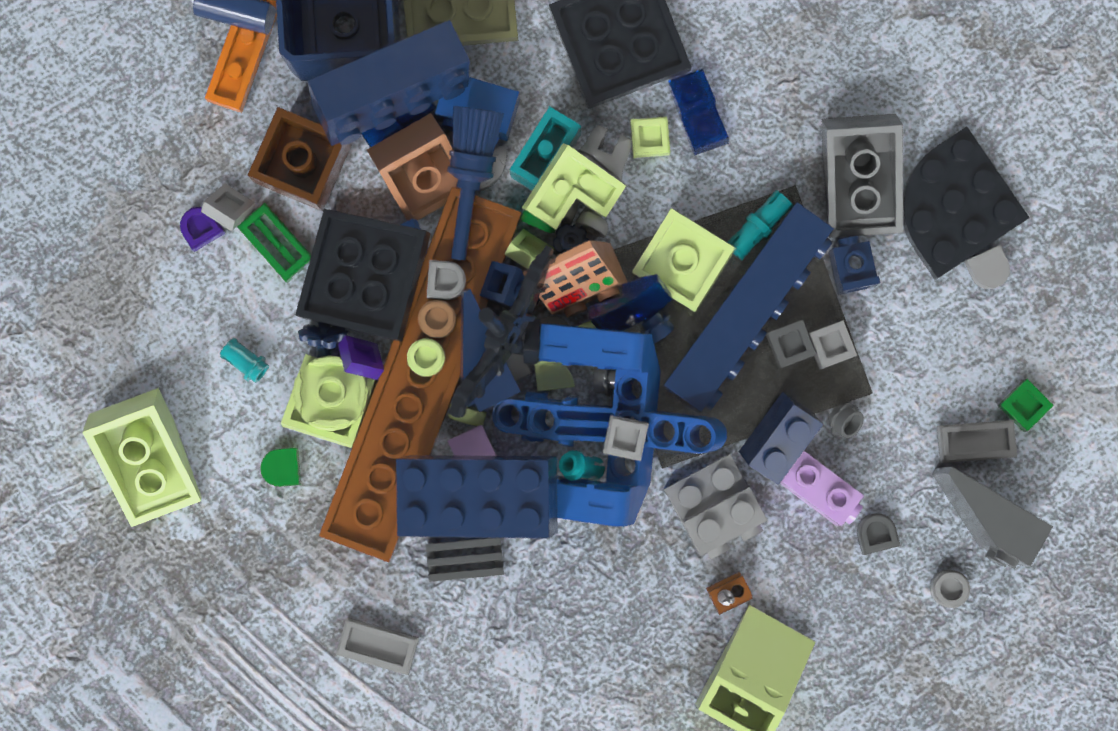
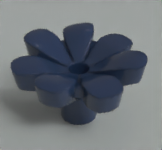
M319 322L318 327L313 324H307L298 331L300 341H308V345L316 347L317 358L331 355V349L336 348L337 342H340L348 334L345 328L331 327V325Z

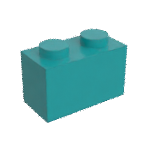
M549 106L509 169L511 178L533 191L562 144L574 147L581 136V125Z

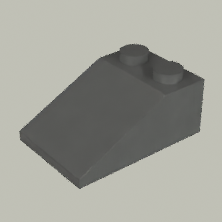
M897 114L822 119V158L827 224L834 228L828 237L903 233V124Z
M954 467L935 468L932 474L977 544L988 550L985 557L1003 567H1006V565L1013 569L1017 565L1031 567L1053 526Z

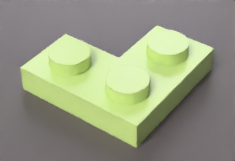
M563 143L522 208L550 227L557 229L576 199L600 216L606 218L626 185L578 151Z

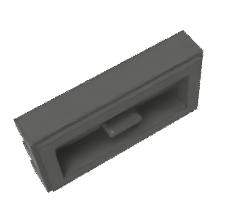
M501 538L425 544L429 582L504 575ZM494 546V553L435 558V551ZM486 561H495L496 568L437 573L436 566Z

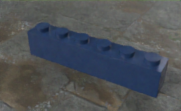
M797 202L662 388L698 414L704 407L711 411L723 395V392L718 389L726 377L733 381L744 366L745 362L740 359L748 347L755 350L766 336L767 332L762 327L770 316L777 320L789 304V301L784 298L792 286L798 290L810 275L811 271L806 268L814 256L820 260L829 249L833 241L828 236L834 228Z

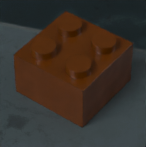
M277 107L248 176L255 184L323 212L352 144L341 145L339 142L331 146L322 125Z

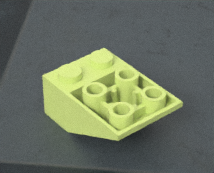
M748 605L695 703L698 710L736 731H775L786 712L815 645V641Z

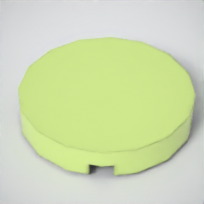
M328 355L315 358L299 372L295 378L292 394L296 410L305 422L316 429L336 431L349 427L360 418L366 409L369 392L365 377L344 372L341 357Z

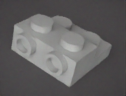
M730 454L664 489L699 556L707 553L709 558L712 559L730 549L728 541L738 536H741L742 540L746 541L763 532L760 524L768 521Z

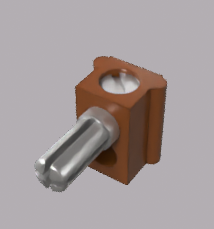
M740 572L706 588L719 615L753 599V595ZM737 584L740 585L742 588L741 594L733 596L730 592L732 587Z

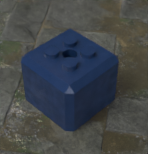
M276 0L279 53L290 71L301 81L311 80L401 41L398 0ZM342 16L353 18L355 21L353 29L348 33L337 32L335 30V22L338 18Z

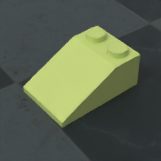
M159 388L88 415L83 434L131 527L201 501V495L175 421Z

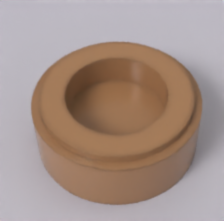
M432 300L424 304L420 309L418 323L422 331L429 337L443 338L454 330L456 314L447 302Z

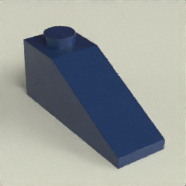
M471 289L461 291L460 376L462 380L476 366L486 351L484 343L487 337L485 333L488 328L479 320L478 315L481 310ZM507 363L503 366L504 373L501 376L496 375L485 387V395L482 398H475L468 407L475 404L477 410L481 412L520 392Z

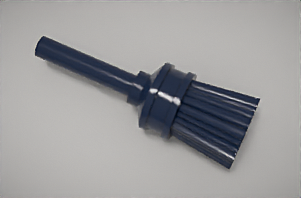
M453 106V150L449 152L451 158L450 165L447 166V172L458 179L457 187L461 189L452 247V259L466 260L475 191L480 190L481 182L494 178L493 165L496 162V157L493 156L504 116L502 112Z

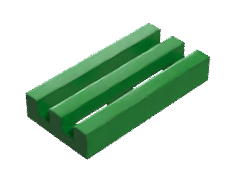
M266 203L262 204L237 226L286 283L290 282L293 279L292 277L296 273L299 274L304 269L303 267L310 262L311 254ZM264 214L302 255L298 261L260 220ZM255 224L288 261L291 267L287 271L249 229L251 225Z

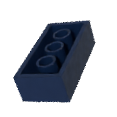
M448 20L308 80L312 106L331 146L339 142L341 145H347L359 139L362 132L374 127L376 130L387 128L399 116L408 112L411 115L419 114L428 109L431 102L443 97L445 100H450L461 95L465 88L468 87L470 60L451 21Z
M408 455L396 459L397 536L549 539L558 533L557 456Z

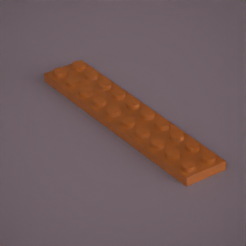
M455 187L451 188L425 256L403 341L393 340L383 366L384 372L378 379L319 536L386 562H391L400 536H397L396 459L408 455L432 454L461 377V295L452 300H442L447 302L456 314L455 328L448 336L443 338L429 337L422 331L418 323V314L422 306L429 301L439 300L427 298L429 260L450 261L458 264L466 276L465 289H471L480 310L487 308L489 300L479 295L492 261L504 264L506 258L504 254L513 240L522 216L520 211L475 195L466 260L452 259V247L460 197V189ZM423 338L435 340L442 346L445 352L446 359L442 370L430 377L416 374L407 362V353L410 346L415 341Z

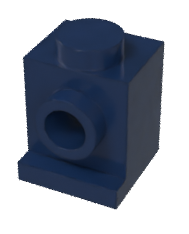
M859 236L840 239L837 241L838 247L832 248L828 252L838 295L874 288L880 284L870 241L860 242ZM851 256H856L860 259L861 267L859 269H854L850 266L849 258Z
M492 261L479 296L510 309L522 285L524 271L515 266ZM506 275L508 277L502 294H499L500 284L503 276Z

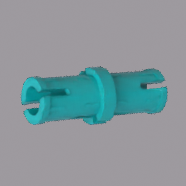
M775 190L754 214L750 213L746 217V223L727 242L736 248L733 254L741 261L763 237L768 238L772 234L771 229L793 207V204L782 193Z

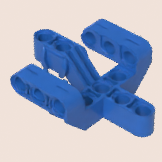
M541 324L539 361L559 362L562 365L595 366L598 367L597 369L603 370L616 369L613 406L578 404L577 396H567L564 400L548 399V393L527 392L525 398L505 399L497 403L492 412L494 425L502 432L519 434L523 441L542 442L544 439L558 441V444L573 447L575 440L604 442L610 415L629 419L634 417L636 420L648 422L641 461L634 460L635 469L632 473L625 466L626 458L608 454L606 482L581 478L572 481L564 476L557 475L558 518L607 526H629L635 523L651 483L654 448L700 454L720 449L727 439V429L719 419L657 411L661 370L652 334ZM635 379L642 385V393L639 398H636L632 393V384ZM514 406L517 408L519 412V420L517 423H515L511 417V412ZM548 410L554 417V423L551 428L547 426L545 421ZM667 421L673 425L675 430L672 440L667 439L664 435L663 428ZM703 425L711 432V440L708 445L701 442L699 438V431Z

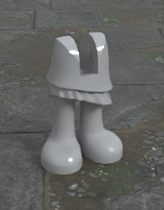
M597 125L578 152L622 182V173L631 149V139L621 134L612 150V155L605 153L600 148L604 145L608 128ZM576 199L561 223L572 224L580 203L579 200ZM585 206L577 218L575 226L579 228L580 226L584 227L589 235L605 238L608 233L607 221L598 213Z

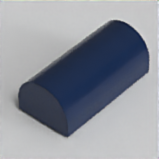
M262 0L193 1V14L195 16L266 35L272 29L277 12L273 5Z

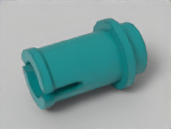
M236 338L228 341L220 352V357L242 372L246 381L252 380L257 383L269 369V365L265 363L266 358L264 356H256L239 343Z
M577 450L568 451L559 461L560 472L566 479L572 481L579 480L580 478L597 481L602 478L605 466L595 465L604 463L601 458L584 456L582 452Z

